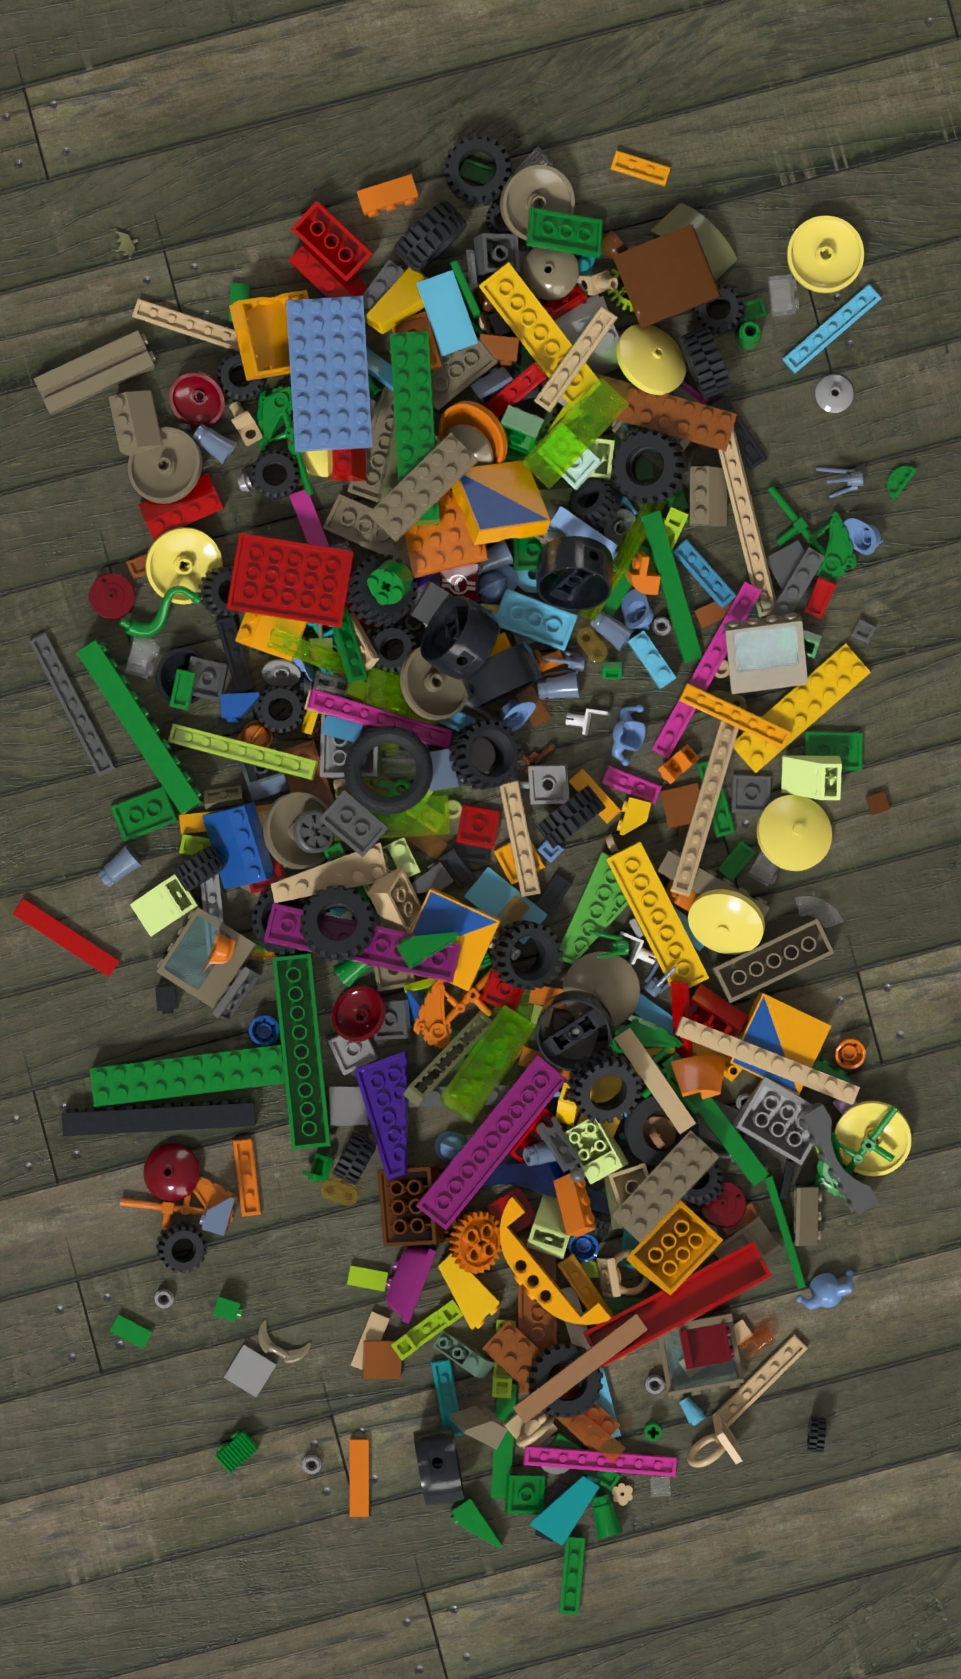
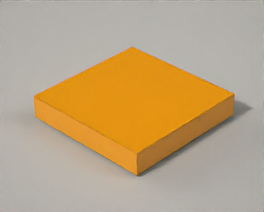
M530 839L537 872L545 868ZM510 842L493 852L509 882L513 885L518 882V876Z

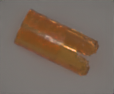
M767 1327L741 1343L738 1348L742 1350L751 1343L755 1344L756 1348L745 1355L746 1360H749L775 1342V1339Z

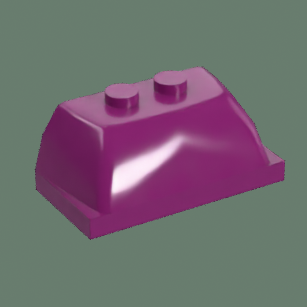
M428 1245L406 1246L400 1260L397 1258L392 1269L396 1271L393 1278L389 1276L386 1288L389 1289L385 1302L394 1313L402 1318V1322L409 1324L437 1252L435 1247Z

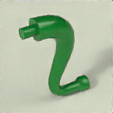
M173 586L165 593L158 613L153 620L141 623L134 619L128 621L125 618H121L119 624L125 627L124 632L131 636L142 639L151 638L163 629L168 618L171 600L175 594L181 593L196 605L202 597H199L198 592H193L184 586Z

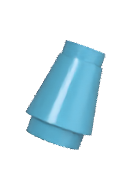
M689 1396L679 1403L688 1422L692 1423L693 1426L706 1418L703 1414L704 1411Z

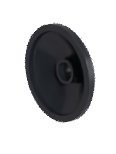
M176 648L166 653L159 661L155 680L160 694L167 701H171L177 669L188 671L191 656L204 659L197 651L190 648ZM192 696L191 704L198 701L200 697Z

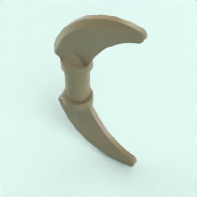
M264 1320L258 1332V1339L265 1353L273 1352L281 1356L285 1363L296 1362L308 1353L311 1342L300 1349L290 1351L276 1346L268 1336L267 1321Z

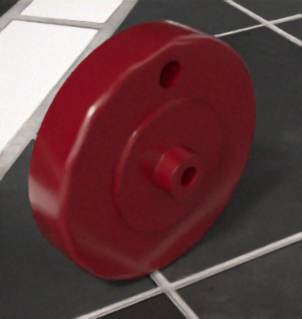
M107 573L98 577L93 582L89 591L91 607L98 615L106 619L114 620L126 616L135 604L136 594L132 583L126 577L117 573Z
M723 1181L725 1186L724 1189H721V1196L717 1195L715 1202L713 1200L709 1201L710 1205L706 1206L704 1203L700 1207L703 1217L708 1223L718 1228H729L735 1226L743 1219L746 1213L747 1202L743 1191L737 1185Z

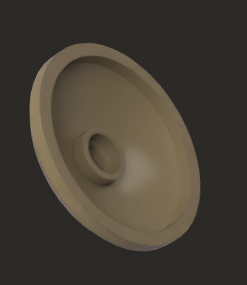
M535 247L528 253L522 265V279L535 297L542 300L553 301L565 297L574 289L579 277V265L576 257L571 253ZM547 267L552 268V271L550 273L545 272V269Z
M459 424L448 430L444 439L452 433L478 459V462L473 467L493 464L494 455L491 444L480 430L467 424Z

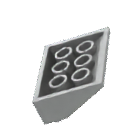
M364 700L361 702L379 709L383 707L379 700ZM322 714L320 777L345 779V759L354 742L323 735L322 729L327 715ZM364 725L362 734L374 728ZM381 745L373 748L365 756L361 767L363 780H381Z
M763 1077L739 1111L732 1126L800 1165L803 1164L813 1146L809 1141L808 1137L810 1135L808 1131L804 1130L799 1123L801 1119L798 1115L812 1106V1104L770 1079Z

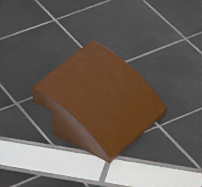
M693 224L613 256L641 329L721 296Z
M448 1164L407 1167V1174L387 1180L384 1169L377 1170L384 1247L439 1244L454 1239V1236L451 1235V1232H456L453 1226H459L458 1219H463L464 1214L467 1215L466 1206L447 1230L415 1206Z

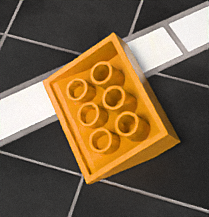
M245 613L235 641L293 662L307 623Z
M680 1201L628 1255L626 1260L641 1274L669 1295H672L723 1239Z

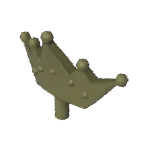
M116 230L115 233H118L120 236L117 242H121V244L115 251H125L123 255L129 254V259H131L135 251L133 244L138 242V239L136 238L131 241L128 234Z

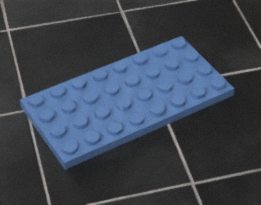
M363 296L286 300L295 452L373 448Z

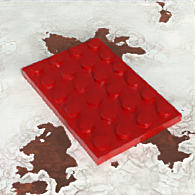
M239 533L227 610L341 628L354 552Z

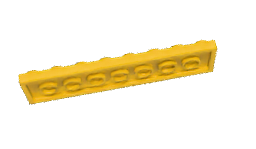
M508 262L481 283L479 287L550 379L573 345ZM585 363L563 394V397L572 408L601 386L602 383Z
M844 644L807 677L808 684L796 686L761 718L791 731L785 745L786 747L871 672L848 645ZM746 731L735 740L733 747L754 773H757L783 750Z
M639 841L606 858L664 975L674 966L677 968L667 978L669 985L672 981L688 982L689 988L708 979L709 976L641 842Z

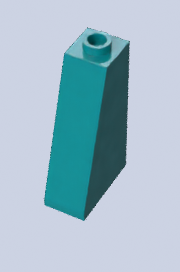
M583 1475L531 1521L530 1526L563 1546L600 1487L597 1484L598 1480L590 1475L587 1477Z

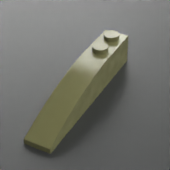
M394 416L376 506L398 485Z
M480 1010L408 1086L403 1095L418 1107L495 1023Z

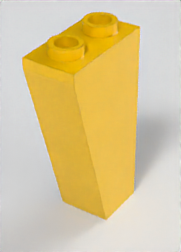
M408 268L366 315L368 325L384 334L425 308L416 283L428 278L421 271L415 272Z
M451 1252L438 1264V1267L469 1327L472 1330L475 1327L478 1329L486 1322L484 1318L489 1313L493 1315L500 1308L498 1306L500 1301L473 1273L459 1269V1265L454 1263L456 1258H451L453 1254Z

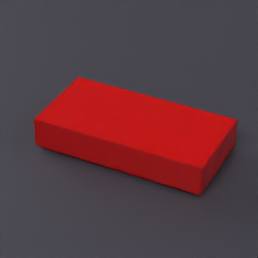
M818 576L804 612L822 619L836 583Z

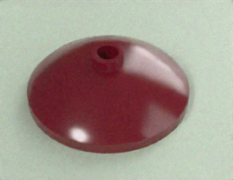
M188 372L179 376L171 386L169 393L170 406L174 414L182 422L193 427H199L201 424L209 426L215 423L223 414L225 409L223 389L208 374Z
M356 986L348 989L338 998L332 1011V1023L335 1031L342 1038L351 1042H362L373 1037L384 1023L386 1016L385 1002L382 996L373 988Z
M173 1143L164 1144L154 1149L147 1157L143 1170L144 1181L149 1191L157 1198L165 1201L182 1200L189 1196L197 1187L200 1179V1165L194 1153L187 1147ZM168 1168L171 1170V1174L169 1176L166 1175V1170Z

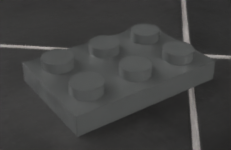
M345 790L319 818L325 826L362 858L388 829Z
M246 966L240 969L236 974L234 983L226 988L223 999L215 1004L212 1014L229 1023L261 975Z

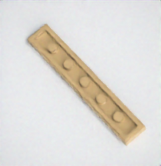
M138 298L132 315L133 318L224 348L240 351L235 330Z
M600 307L534 400L537 404L551 413L618 317L604 307Z
M518 780L508 782L499 787L521 896L540 894Z
M631 1028L614 1038L677 1131L682 1134L695 1125L696 1122Z
M794 1334L713 1416L719 1413L729 1427L808 1347Z

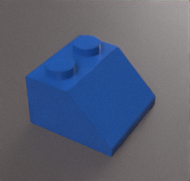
M259 692L221 694L222 718L226 719L227 722H239V718H244L256 705L261 694Z

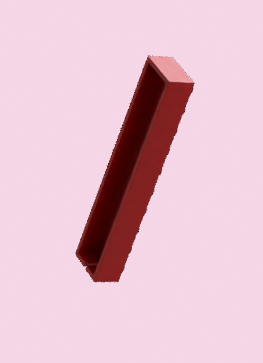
M751 1242L690 1275L672 1295L662 1290L615 1315L608 1321L602 1322L584 1332L583 1334L591 1348L635 1314L638 1315L648 1329L602 1364L601 1368L618 1361L772 1278L764 1260L759 1261L762 1259V1256L755 1243Z

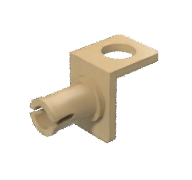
M605 270L592 276L579 275L577 284L585 295L594 296L607 290H616L618 280L616 278H608L610 271ZM583 280L587 283V290L583 288Z
M239 401L233 402L229 408L235 418L231 421L239 431L245 445L250 446L262 439L263 436L250 413L244 411ZM248 430L256 431L254 438H246Z

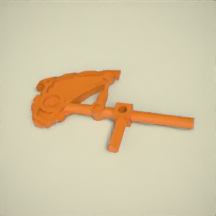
M491 969L471 990H465L462 994L464 997L460 1002L445 991L444 981L437 980L433 984L431 992H428L424 1005L422 1004L418 1011V1018L416 1017L413 1027L414 1032L419 1035L420 1030H422V1034H424L423 1039L427 1041V1044L430 1046L434 1045L438 1049H444L450 1043V1034L452 1033L450 1022L459 1013L464 1012L465 1006L469 1002L474 1003L486 1016H491L493 1013L491 1009L479 999V992L485 986ZM444 995L453 1006V1009L446 1016L444 1011Z
M201 1177L193 1192L204 1208L190 1207L191 1194L184 1198L183 1206L174 1205L175 1202L168 1201L158 1203L121 1198L120 1206L162 1211L164 1213L162 1229L166 1231L168 1229L166 1226L170 1224L173 1212L202 1216L203 1211L207 1212L209 1207L234 1194L228 1190L225 1191L221 1185L215 1182L213 1185L210 1180ZM232 1210L229 1222H232L234 1218L232 1217V1215L234 1214V1210Z

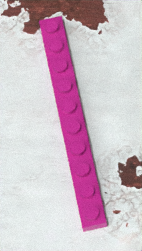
M744 582L688 684L706 692L727 655L726 635L723 624L732 620L745 621L761 594V590ZM738 633L733 634V642ZM678 701L651 750L669 759L696 708Z

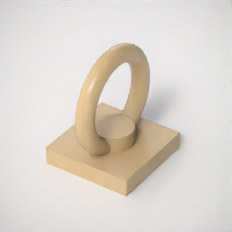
M632 1249L623 1250L613 1258H596L602 1296L619 1297L621 1294L633 1296L643 1292L649 1285L651 1280L645 1276L642 1282L634 1288H626L620 1284L621 1274L617 1265L622 1259L628 1257L633 1251Z
M543 1411L526 1423H523L516 1413L503 1424L516 1439V1444L523 1449L527 1445L539 1446L558 1430L553 1424L554 1416L548 1413L545 1414Z
M719 1413L712 1417L716 1433L709 1434L697 1441L687 1455L688 1463L696 1468L713 1463L725 1450L735 1464L743 1461L738 1440ZM712 1441L716 1442L718 1448L711 1455L700 1460L695 1459L697 1452L703 1446Z

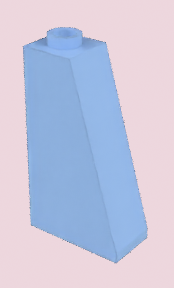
M560 506L550 522L548 530L566 534L565 536H582L597 540L610 550L614 561L618 554L615 551L618 545Z

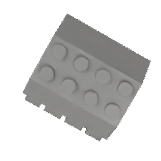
M599 294L587 298V303H581L554 320L572 345L576 343L601 306L609 311L603 296L599 297ZM614 324L586 362L593 373L604 375L620 368L616 356V345L619 336Z

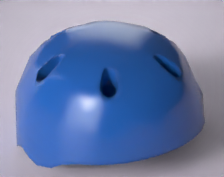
M258 1016L249 1026V1036L258 1045H271L279 1037V1024L270 1016Z
M589 1233L580 1237L572 1236L568 1242V1250L570 1255L574 1253L578 1261L588 1262L597 1256L599 1242L596 1236Z

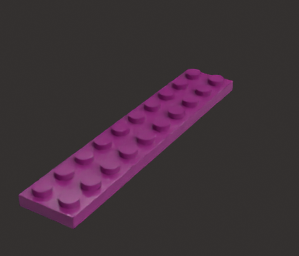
M273 903L264 942L312 952L308 948L307 943H305L301 930L300 920L303 910ZM323 915L320 920V930L330 940H344L351 936L356 929V921L329 915ZM375 926L374 938L371 939L369 948H365L361 956L356 955L354 956L355 959L351 960L453 983L461 944L452 943L422 963L409 969L398 952L397 946L406 937L410 939L413 936L420 935Z
M536 1055L415 1206L447 1230L567 1079Z

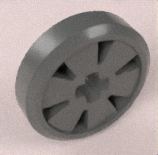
M312 810L304 812L294 823L293 836L295 842L305 852H323L333 842L335 833L319 820L324 814L321 811ZM315 828L317 835H312L313 831L311 829Z

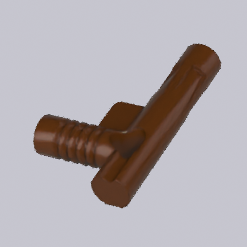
M550 743L539 755L533 751L528 756L523 749L519 753H522V760L528 766H530V762L539 765L556 747Z

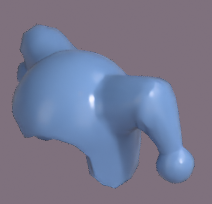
M640 704L621 708L619 722L613 729L614 744L612 755L620 760L624 766H627L630 761L623 756L622 751L625 749L638 751L645 740V724L633 720L631 717L632 713H640L644 710L643 705Z
M849 1270L846 1272L847 1280L845 1283H840L831 1273H823L816 1276L809 1286L812 1298L805 1299L802 1295H798L796 1301L802 1303L809 1310L819 1307L831 1308L836 1306L841 1301L842 1296L854 1291L853 1271Z

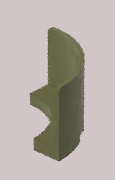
M680 203L650 231L652 237L656 239L693 224L716 281L737 261V257L725 237L707 218L693 208Z

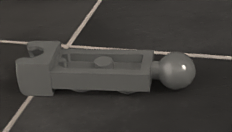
M554 1116L548 1123L550 1128H547L544 1123H540L536 1130L541 1139L547 1144L563 1172L570 1169L571 1179L577 1183L582 1182L585 1178V1172L582 1168L577 1167L581 1160L562 1131V1126L557 1118Z

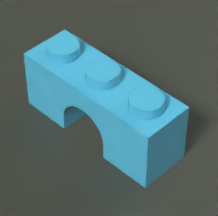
M642 631L627 642L637 658L643 663L659 690L676 679L645 631Z

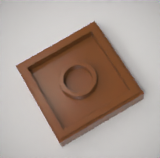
M698 783L660 791L668 829L690 825L699 795Z
M363 1340L362 1379H401L402 1361L391 1347V1344L396 1340Z

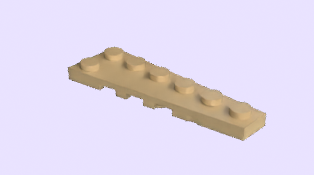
M381 842L374 844L363 858L357 852H353L271 883L274 902L278 903L317 895V891L321 889L325 891L329 886L338 888V885H341L347 889L349 887L374 883L375 880L387 874Z

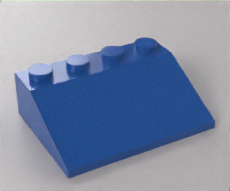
M254 802L202 816L211 846L214 845L226 864L225 868L219 872L224 889L249 885L276 876Z

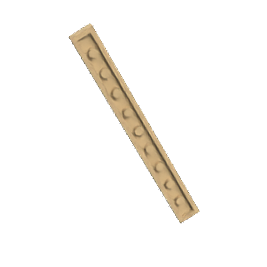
M733 426L726 452L718 451L752 586L762 591L756 601L759 617L769 615L776 603V597Z
M720 720L670 890L687 897L690 896L739 729Z
M681 1017L675 1032L677 1036L851 1105L854 1104L860 1089L856 1085L685 1017Z

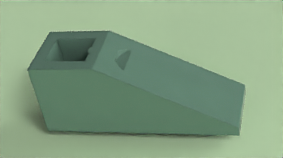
M442 1330L433 1345L438 1351L478 1378L486 1379L495 1362L444 1330Z

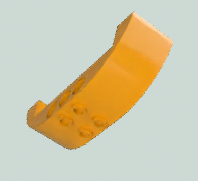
M513 1195L509 1199L501 1218L500 1243L504 1257L515 1273L513 1277L520 1286L524 1284L527 1288L526 1294L532 1301L536 1299L545 1310L563 1321L583 1325L608 1321L611 1318V1314L600 1300L581 1314L509 1225L526 1211ZM524 1260L527 1267L520 1269L517 1267L516 1262ZM536 1275L539 1282L536 1284L531 1283L529 1276ZM548 1290L551 1293V1297L545 1299L541 1296V1292Z

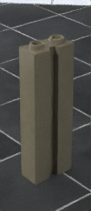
M137 330L33 378L50 415L52 416L155 368L154 362H156V358L153 352H148L145 346L149 343L144 333L140 335Z

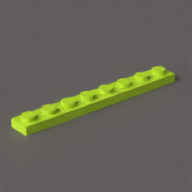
M177 724L172 725L168 742L309 780H313L318 764L315 760Z

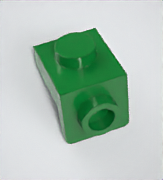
M315 1153L311 1171L303 1170L302 1174L308 1176L310 1181L318 1183L319 1180L327 1181L333 1158Z

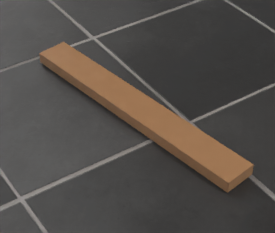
M637 1314L633 1315L516 1404L513 1409L523 1423L528 1422L648 1329Z

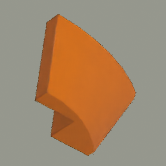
M702 1055L671 1061L682 1097L700 1092L702 1099L720 1095L725 1065L727 1063L726 1055Z

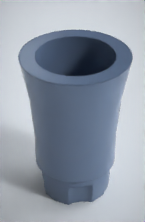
M203 424L198 427L192 437L200 447L214 456L222 465L227 461L237 445V442L224 437Z
M504 540L487 549L489 560L482 561L479 566L478 575L483 572L485 574L502 566L514 564Z
M602 610L594 616L590 623L618 651L623 649L635 632V629H629L625 624L616 620L610 614L607 615Z
M577 672L537 681L539 699L580 698Z
M125 845L97 874L103 883L110 887L133 870L141 867L142 863L132 849Z
M545 1141L524 1148L523 1159L528 1166L556 1161Z

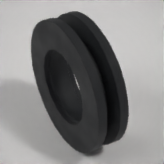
M653 1094L649 1095L646 1099L643 1097L639 1099L636 1107L632 1106L630 1108L631 1113L626 1116L624 1123V1136L631 1152L641 1161L655 1167L663 1161L690 1130L699 1137L697 1116L682 1102L696 1124L682 1134L679 1133L676 1142L668 1148L655 1149L649 1146L643 1135L644 1123L648 1116L663 1110Z

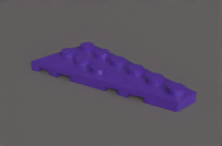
M404 1051L354 1069L387 1180L407 1174L408 1098L403 1094L408 1088V1051Z

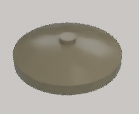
M534 164L519 169L508 179L501 194L500 208L503 220L513 234L527 241L528 212L530 207L567 214L574 213L575 196L572 186L565 175L559 170L547 165Z
M171 427L160 428L163 446L130 455L128 460V475L133 488L145 499L159 504L172 503L189 494L197 484L202 471V455L197 443L185 432Z
M420 646L408 654L401 668L400 685L402 694L410 708L421 717L429 720L447 719L460 712L468 700V693L462 683V679L457 680L449 677L431 666L422 657Z
M295 792L280 797L270 806L264 819V840L269 852L280 864L291 869L302 870L315 867L326 859L324 852L308 853L303 851L297 845L293 836L294 823L301 814L312 810L325 813L328 809L326 804L312 794ZM315 828L311 829V830L313 831L312 835H317V834L315 833V830H316V829H315ZM334 834V839L331 845L335 843L336 834Z
M609 952L587 954L578 959L568 970L564 979L563 992L581 990L595 995L608 1008L613 1020V1027L617 1026L634 1012L638 1004L640 985L637 974L632 966L618 955L598 959L597 955ZM565 1002L569 1012L575 1019L593 1008L581 1002ZM605 1024L599 1029H605L607 1028V1025Z

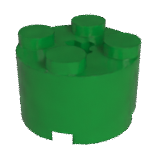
M393 559L386 560L370 575L367 584L371 594L377 599L379 604H395L411 589L413 576L410 569L404 563L400 564Z

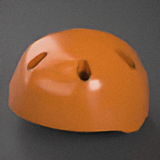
M847 1038L837 1045L835 1058L839 1066L845 1069H855L864 1062L866 1051L858 1040Z

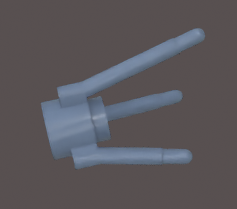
M816 468L817 471L846 474L844 478L828 479L826 481L827 483L846 482L847 486H850L830 494L829 498L858 490V486H863L861 471H855V469Z
M551 647V650H554V651H558V650H559V649H556V648H554V647ZM560 650L562 654L571 656L568 660L552 657L542 658L544 661L568 664V668L571 669L544 673V677L566 675L573 672L578 674V672H583L585 657H581L578 653Z
M656 961L652 971L645 980L647 983L644 986L645 990L653 997H656L658 994L661 995L670 986L668 982L665 985L663 983L677 969L676 966L669 970L661 980L656 977L652 979L659 966L658 961Z

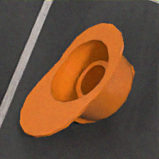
M253 720L244 727L236 740L268 748L273 739V732L268 730L260 720Z
M220 929L217 931L213 947L203 967V973L209 964H224L233 955L235 941L220 934Z

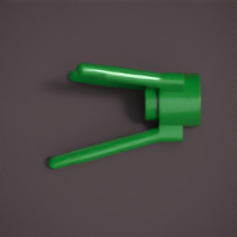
M589 931V934L615 940V942L611 943V951L597 955L598 959L616 955H628V940H623V936Z

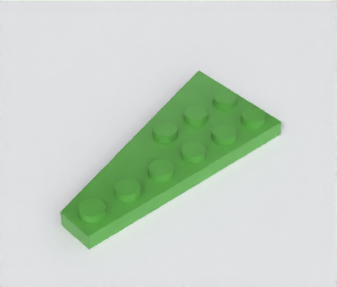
M601 852L563 937L562 947L558 949L563 952V957H558V959L572 965L599 937L589 934V931L603 932L628 905L606 860L611 855Z

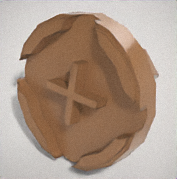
M651 1115L648 1116L644 1123L643 1135L649 1146L655 1149H664L673 1145L676 1138V1129L671 1120L666 1116Z

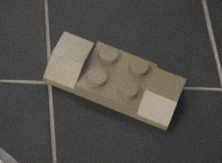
M757 1217L721 1242L700 1264V1267L703 1269L751 1242L755 1243L762 1256V1259L759 1260L760 1262L781 1249V1246L761 1218Z

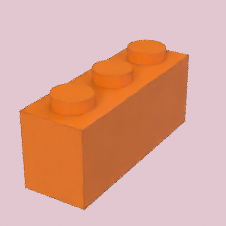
M412 174L357 191L364 216L368 215V217L379 215V211L387 210V212L396 210L398 209L397 206L405 204V206L415 204L416 200L419 199Z
M570 1174L554 1180L566 1234L579 1237L595 1230V1218L591 1211L585 1180L578 1183L574 1182Z

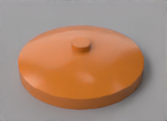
M461 401L455 403L443 413L439 422L440 442L444 440L446 433L452 427L459 424L471 425L480 430L490 442L494 455L493 464L503 463L507 454V437L500 421L489 409L476 402Z

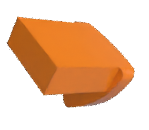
M539 649L533 651L542 672L564 664L544 661L542 659L543 657L563 659L560 650L545 656H541Z

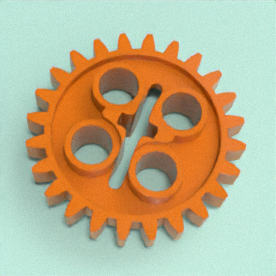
M470 1211L469 1215L464 1214L463 1219H458L459 1226H453L456 1232H451L454 1239L449 1240L450 1243H453L449 1250L454 1251L451 1258H456L454 1263L459 1265V1269H463L465 1272L478 1274V1272L484 1273V1269L490 1270V1265H495L494 1259L500 1258L497 1255L498 1252H502V1249L499 1248V1245H501L500 1227L497 1226L499 1221L493 1220L494 1216L489 1215L488 1212Z

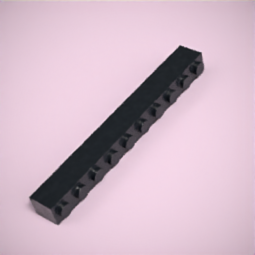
M239 1099V1103H231V1100H220V1104H212V1101H201V1105H193V1102H182L181 1106H174V1103H163L162 1107H155L154 1104H144L143 1108L136 1109L135 1105H125L124 1109L117 1110L116 1106H106L105 1110L98 1111L97 1107H87L85 1111L79 1112L78 1108H68L66 1112L62 1113L63 1136L256 1126L255 1102H250V1099Z

